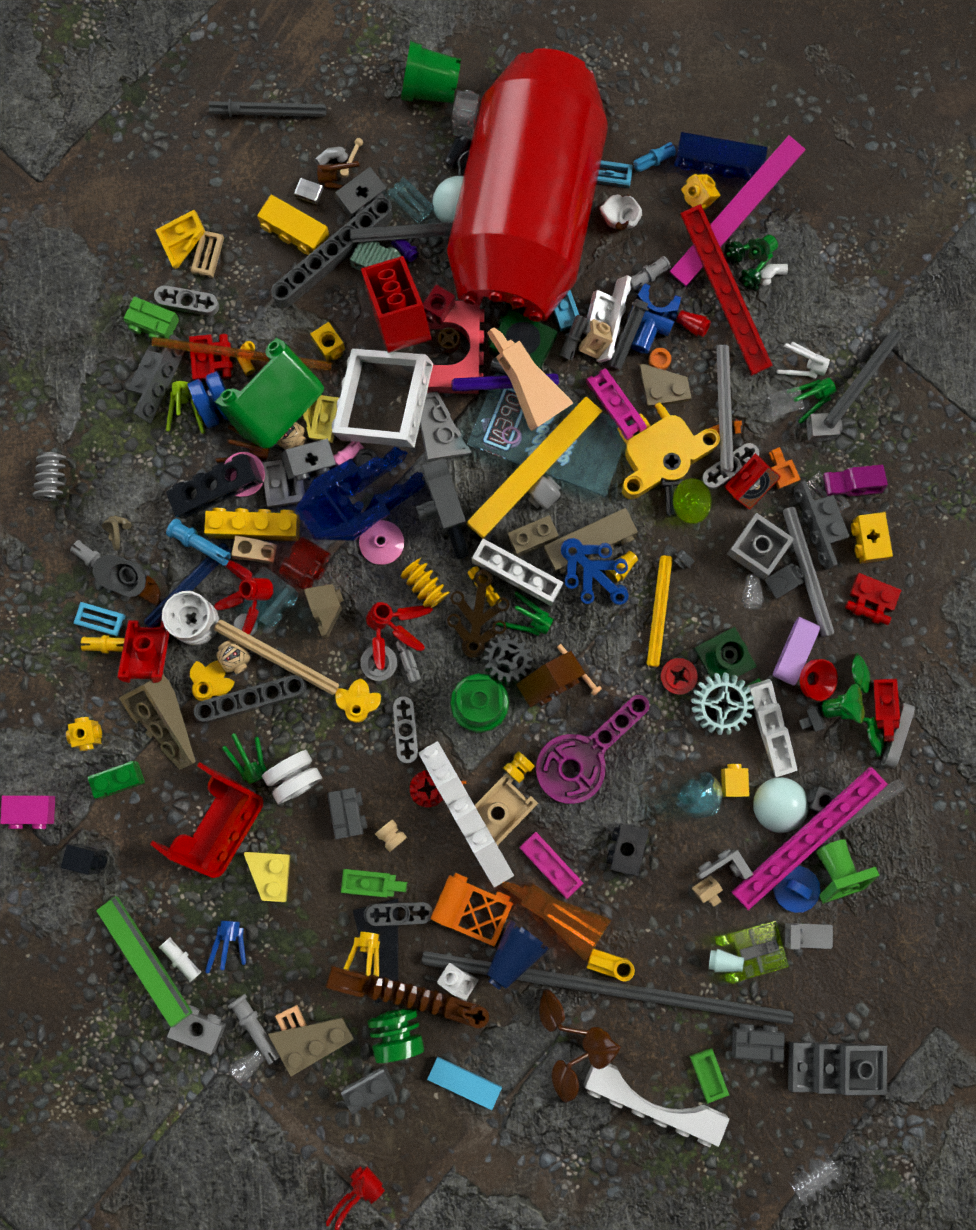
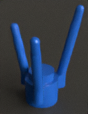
M221 921V926H218L217 936L205 970L206 974L210 973L220 940H224L220 970L225 969L229 941H236V936H238L242 965L246 964L243 941L244 928H239L240 922Z

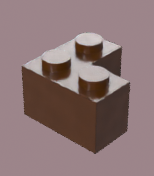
M569 651L544 664L516 685L530 708L538 703L542 707L553 700L551 695L554 694L557 697L565 692L567 688L569 690L579 684L580 681L578 679L586 673L572 651Z

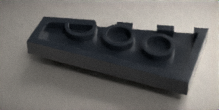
M399 898L381 903H399ZM366 907L353 910L359 938L360 932L379 934V977H387L394 981L399 980V925L373 926L365 921L364 911ZM388 907L385 908L386 912H378L374 908V912L370 913V917L374 918V922L377 921V917H387ZM398 907L392 913L396 921H399ZM363 952L365 963H367V953ZM372 957L371 974H374V959H373V957ZM377 998V1000H374L375 1003L383 1002L379 998Z

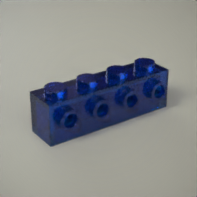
M681 132L674 166L682 170L693 169L699 170L704 174L716 173L722 174L727 178L739 177L749 181L765 163L768 147Z

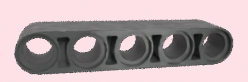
M288 676L201 701L195 706L194 715L199 721L212 723L299 698L306 693L307 685L299 676ZM294 681H300V690L296 693L291 692L290 684ZM272 687H277L279 691L278 696L274 699H269L268 690ZM254 693L256 695V702L253 705H247L245 700L247 695ZM227 700H232L234 707L231 711L226 712L223 705ZM209 706L211 708V715L203 718L201 711L204 707Z

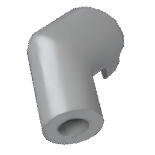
M331 147L315 158V162L318 165H325L331 159L337 158V161L342 163L347 160L348 154L343 147Z

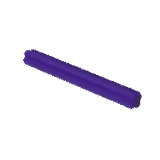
M556 373L546 374L556 385L559 384V378ZM508 376L454 378L451 381L453 391L513 389Z

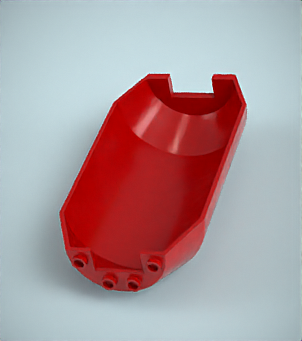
M546 48L534 49L531 53H520L489 87L481 99L447 246V254L459 300H463L466 304L480 305L483 296L495 302L504 301L511 303L515 307L524 306L526 309L523 316L529 317L530 320L536 322L546 321L576 283L607 136L608 123L593 71H589L585 66V62L569 53Z

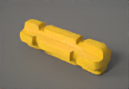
M478 566L468 571V575L472 580H474L475 573L480 570ZM484 575L479 576V581L481 583L487 582V579ZM491 584L487 586L485 597H487V602L492 607L500 597L497 593H494V588Z

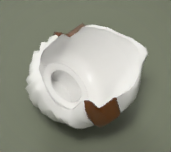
M620 194L612 195L600 207L601 215L606 223L618 231L635 227L642 216L641 207L629 194L623 196Z

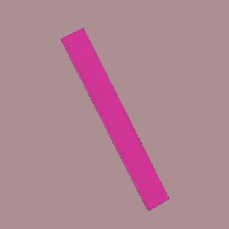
M790 135L711 223L710 226L720 248L805 152L806 149ZM694 245L690 247L670 270V274L685 287L703 268Z
M870 766L752 872V876L742 881L732 890L733 895L747 910L752 908L888 784Z

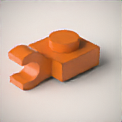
M780 447L769 452L770 459L775 464L771 468L781 476L776 482L778 489L801 480L792 459L785 461Z

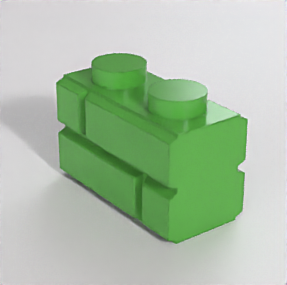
M133 297L129 309L124 316V321L129 326L128 329L136 334L144 332L149 334L148 337L160 343L161 340L167 342L170 335H173L179 318L175 312Z

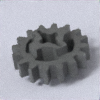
M506 635L505 640H502L499 636L496 643L490 641L489 648H485L484 654L486 656L483 657L482 663L487 665H485L484 671H491L489 678L492 679L496 676L498 684L502 680H505L506 685H509L510 680L517 684L519 677L522 679L526 678V672L531 670L529 664L532 663L533 658L527 657L530 655L531 649H524L526 642L517 643L518 637H515L512 641L509 635ZM498 651V656L493 660V654ZM520 661H522V666L518 670L517 664L520 663Z

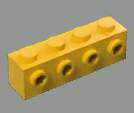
M212 508V511L205 512L204 533L208 538L235 539L236 535L258 540L299 541L300 518L292 510H280V513H271V510L258 509V512H249L248 509L237 508L235 512L226 511L225 508Z

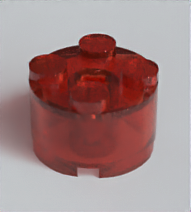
M301 537L291 547L292 553L289 558L285 556L280 566L279 574L304 590L311 588L315 579H321L326 570L323 566L330 559L331 553L309 539Z

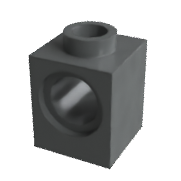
M820 786L814 787L813 790L810 789L807 794L809 810L819 813L823 809L819 804V798L822 795L827 797L829 804L839 794Z

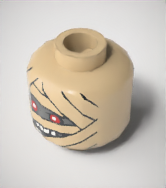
M295 422L276 444L285 450L303 445L306 440L304 437V427Z
M230 639L218 647L219 651L216 657L225 672L234 671L235 674H239L248 668L246 664L250 661V655L244 646Z

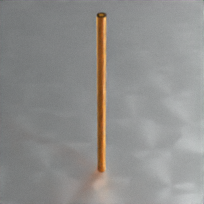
M152 337V346L265 362L270 361L265 352ZM299 357L308 368L331 371L332 362Z

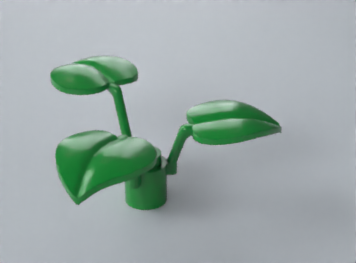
M855 653L856 656L852 663V674L856 684H852L846 694L838 695V698L824 700L822 705L823 713L826 718L841 716V719H852L858 724L866 722L868 724L867 733L869 740L877 753V757H880L884 746V731L877 728L876 716L872 717V719L864 717L865 710L862 701V692L868 693L870 688V672L863 658L858 653Z

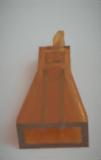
M506 881L501 884L504 888L522 899L521 905L543 918L585 961L611 922L606 916L559 900L533 883L530 887L524 885L523 888L515 883Z

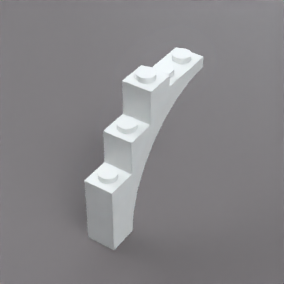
M437 741L418 752L434 784L493 887L512 878L514 874L439 742Z

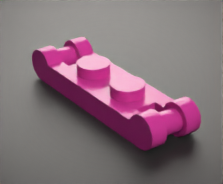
M606 368L599 371L597 376H590L586 379L588 387L597 396L626 440L632 438L634 433L647 429L641 416ZM632 419L634 423L628 426L626 422Z

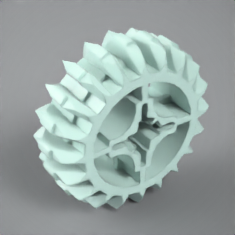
M725 672L722 679L718 673H715L714 681L707 676L706 681L708 684L704 685L702 682H699L698 685L702 690L695 689L693 692L699 698L691 699L692 703L698 704V706L692 708L694 713H698L695 716L696 721L702 720L700 726L702 728L708 726L710 733L716 728L718 735H722L723 728H725L727 734H731V727L739 731L740 728L737 724L741 723L745 726L747 722L743 718L745 716L748 718L752 717V714L747 712V709H754L753 704L747 703L754 699L753 696L746 695L750 692V687L743 688L745 681L741 679L737 682L736 675H732L729 680V674ZM721 686L715 697H708L706 699L713 689ZM728 686L737 690L740 702L729 698ZM724 699L729 704L721 709L718 702ZM705 706L716 709L717 721L707 716ZM738 710L732 718L724 721V719H727V714L730 711Z

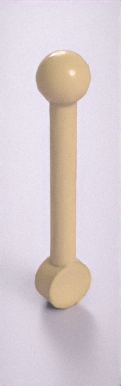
M356 138L355 146L347 163H352L358 148L363 145L361 138ZM349 168L341 169L340 176L343 178L348 177Z

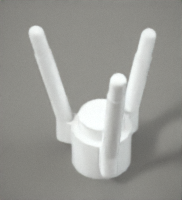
M792 342L791 345L788 343L784 345L785 348L808 358L807 368L810 371L777 370V374L809 376L815 379L817 375L824 376L830 361L828 358L815 354L795 342Z

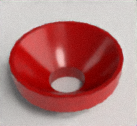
M825 659L811 660L801 671L800 688L804 695L812 700H826L834 693L837 686L838 675L836 668L830 661ZM813 672L815 680L809 685L807 677L809 673Z

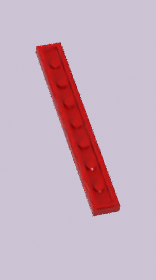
M699 204L680 213L751 376L772 367V362L702 205Z

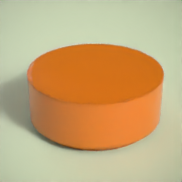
M664 348L654 349L648 359L649 365L666 370L671 363L669 351Z

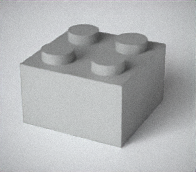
M756 513L732 545L727 555L764 580L773 571L794 538Z

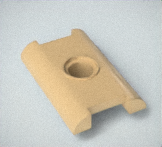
M508 773L475 804L478 813L497 846L538 804L532 796L527 799L511 783L514 779ZM499 806L504 809L505 816L502 819H495L492 816L491 812L494 807Z

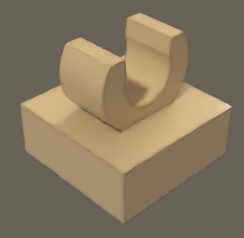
M711 875L692 887L695 895L703 903L706 901L711 902L714 907L721 902L717 894L723 889Z

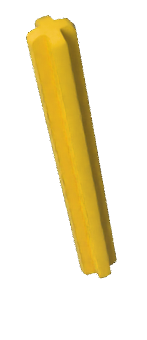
M666 555L661 556L659 560L647 665L651 667H658L660 665L672 567V557Z

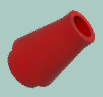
M683 310L680 311L676 320L677 323L681 324L696 337H704L711 324L707 316Z

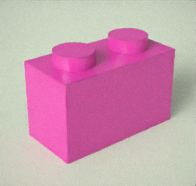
M2 796L0 824H8V829H23V824H32V829H46V824H54L55 796Z

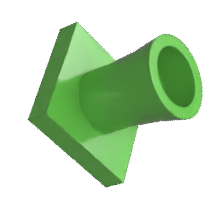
M844 839L827 844L816 851V855L832 879L829 886L819 895L823 904L863 891L879 876L876 867L861 872L856 871L846 840Z

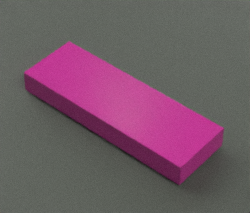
M537 832L531 835L519 847L566 899L584 884Z

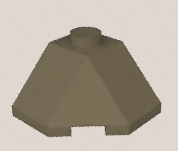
M330 584L304 589L313 617L319 624L320 634L324 639L328 638L342 610L340 603L344 602L340 588L336 590L334 585Z

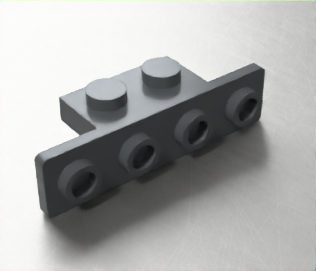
M170 335L162 354L146 350L128 388L134 394L142 395L134 410V414L148 423L152 422L188 346L175 335Z
M802 481L793 488L794 497L801 507L802 518L808 525L810 539L818 551V560L824 569L828 570L838 565L830 544L847 539L850 536L834 495L813 501L807 482Z

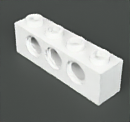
M482 539L472 557L473 564L488 570L491 574L552 606L563 585L562 581L485 539Z

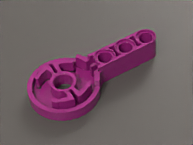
M642 695L633 696L590 736L566 734L549 741L539 753L536 762V777L542 790L550 798L565 804L580 803L591 798L599 790L605 777L606 764L604 754L606 750L649 710L647 698ZM634 700H639L643 703L644 708L642 712H635L632 709V702ZM617 716H624L626 718L627 725L625 728H619L615 724ZM601 731L609 733L610 741L608 744H603L599 741L598 735ZM567 760H574L579 765V773L574 778H568L562 772V765Z

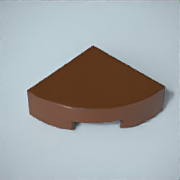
M147 575L145 578V588L137 596L158 606L161 598L160 588L156 581Z

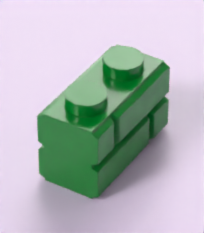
M130 761L88 776L95 799H103L145 784L140 765L136 761Z

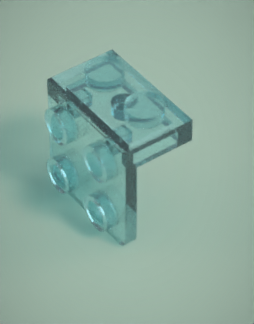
M262 567L253 578H268L273 584V594L267 601H257L255 609L259 611L257 619L270 629L280 622L284 611L295 604L299 593L267 567ZM244 598V602L240 605L248 611L253 601Z

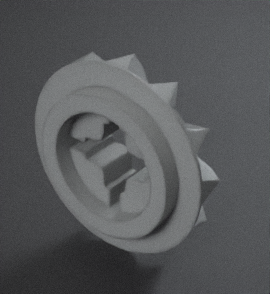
M372 646L365 650L361 657V669L368 678L374 681H383L394 674L397 668V658L389 647L385 646L386 670L375 669L372 671L375 666L371 658L373 656Z

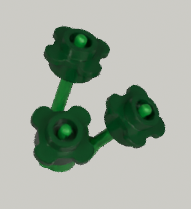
M768 234L762 239L757 238L755 240L752 238L744 246L738 241L725 244L726 257L732 264H736V261L741 262L742 258L745 257V250L750 249L748 257L751 260H761L755 270L748 268L741 271L742 276H740L739 281L744 287L754 291L758 290L757 285L761 282L759 272L767 261L773 257L772 252L778 248V242L774 236Z

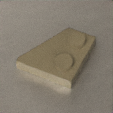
M645 364L639 366L647 408L655 407V404L661 402L662 405L691 400L688 377Z

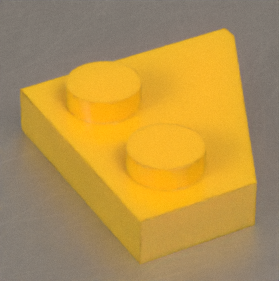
M195 210L156 229L174 269L181 265L206 232Z

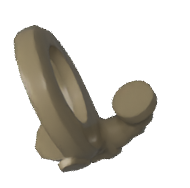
M117 515L108 517L101 525L102 529L109 532V540L112 541L114 551L120 549L118 524H122L123 529H129L132 526L128 519L117 517Z

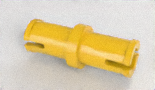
M103 635L102 638L82 637L81 643H89L90 645H81V650L101 651L104 654H108L109 651L122 652L123 645L121 644H124L125 638H110L108 635Z

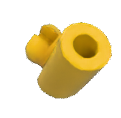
M246 341L242 344L237 354V360L246 376L255 372V368L251 363L255 352V344L252 341Z

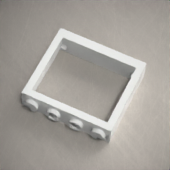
M352 349L347 359V371L342 380V392L337 401V413L332 422V433L342 441L415 448L433 368L432 361L426 354L387 353V351ZM363 362L415 366L400 433L348 427Z

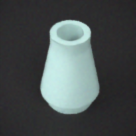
M717 949V951L711 950L709 969L714 970V972L743 971V957L735 956L720 949Z

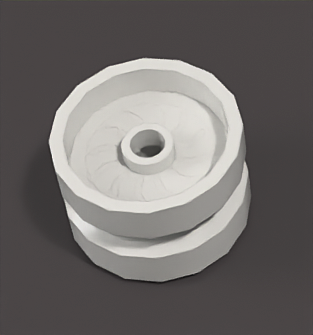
M307 750L283 760L262 775L267 786H275L283 782L272 793L277 804L298 797L323 779L317 768H310L302 772L312 762Z

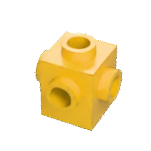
M707 174L692 175L686 180L687 184L681 189L685 195L684 199L689 205L695 207L701 204L703 210H706L721 196L715 187L714 180Z
M89 717L74 719L75 723L68 724L66 738L71 747L78 748L81 752L92 750L95 745L102 744V729L98 721L89 720ZM82 729L84 730V736H83V737H82V735H81V730H82Z

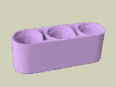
M801 617L796 619L773 671V677L793 686L797 683L819 633V625Z

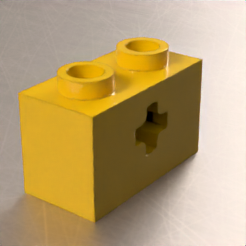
M886 513L857 516L853 523H851V532L853 536H856L855 555L859 558L860 564L886 561L893 557ZM868 535H869L870 538H874V541H873V542H872L871 539H867V536H868Z

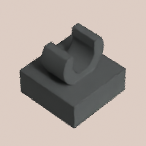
M818 706L808 709L809 717L799 720L802 729L812 725L815 732L826 728Z

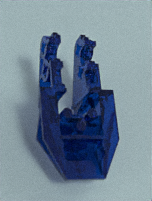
M395 446L383 458L377 456L359 467L356 466L352 459H349L315 478L294 512L314 540L354 541L378 521L390 515L389 511L423 488L425 482L422 480L423 474L422 472H416L404 484L398 485L397 483L387 492L374 495L369 506L361 513L364 507L363 503L357 501L355 504H352L350 497H355L357 493L404 461L408 453L406 450L403 451Z

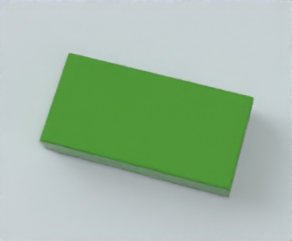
M710 1048L689 1056L706 1103L708 1104L729 1096L713 1049Z

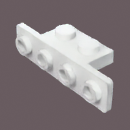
M628 275L617 279L613 296L599 290L593 292L583 333L587 335L591 331L590 322L592 319L605 322L611 327L613 340L603 354L596 359L597 362L608 361L615 353V342L620 333V322L626 309V298L631 290V277Z

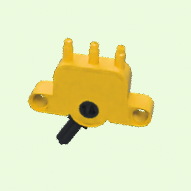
M661 402L655 404V408L662 420L651 426L642 414H639L645 422L647 429L628 440L624 438L619 427L617 428L621 438L627 445L625 457L635 472L625 479L622 493L627 499H636L660 484L661 488H665L666 515L668 517H677L680 515L678 487L682 486V479L688 472L690 465L715 450L720 441V436L714 429H706L693 436L686 423L680 417L670 415ZM703 438H711L713 445H706L703 442ZM668 460L674 465L673 468H670V465L667 464ZM635 483L638 486V491H630L627 488V484Z

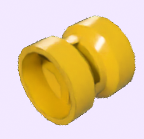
M518 751L514 755V760L511 763H507L503 769L520 784L526 772H530L535 766Z

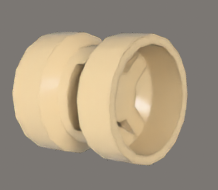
M393 819L375 833L379 840L386 842L385 847L389 852L407 838L403 832H398L397 824Z

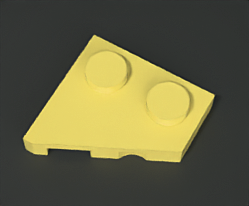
M244 852L262 901L287 902L290 855Z

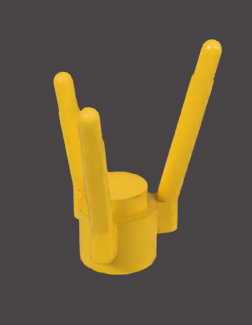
M360 932V938H354V944L344 969L349 970L356 951L360 947V952L367 953L366 975L370 976L373 957L374 974L379 977V934Z

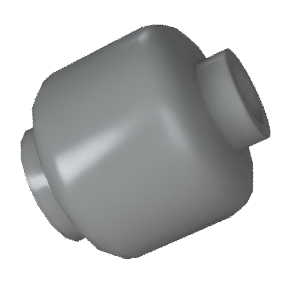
M549 475L547 477L542 476L528 491L530 495L528 500L536 508L541 506L544 509H548L559 499L561 487Z

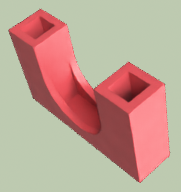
M455 301L454 307L441 325L436 322L433 324L427 321L429 329L454 328L467 338L470 350L467 356L457 364L433 365L427 393L479 394V390L453 391L451 381L454 378L483 377V373H479V365H484V352H479V344H484V330H480V322H484V309H480L478 304L469 305L464 303V301ZM439 303L432 306L434 310H440L443 307Z

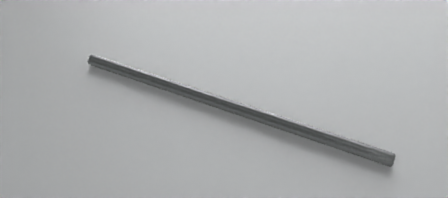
M427 951L422 955L423 965L446 968L451 963L462 971L487 975L492 963ZM530 968L517 979L791 1025L794 1019V1014L786 1010Z

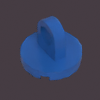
M797 866L773 888L774 896L777 903L785 910L794 913L805 912L817 903L820 895V883L816 875L808 868Z

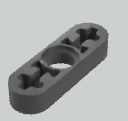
M425 902L370 904L366 907L364 918L368 924L373 926L425 924L431 920L433 910ZM420 906H422L423 910L427 911L422 916V919L418 915H410V911H419ZM388 907L387 917H377L375 922L374 918L370 917V913L374 912V908L378 912H386L385 908ZM396 907H402L405 913L404 917L399 921H396L392 915Z

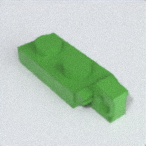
M343 869L341 893L393 897L394 891H407V882L395 881L396 875H390V873Z

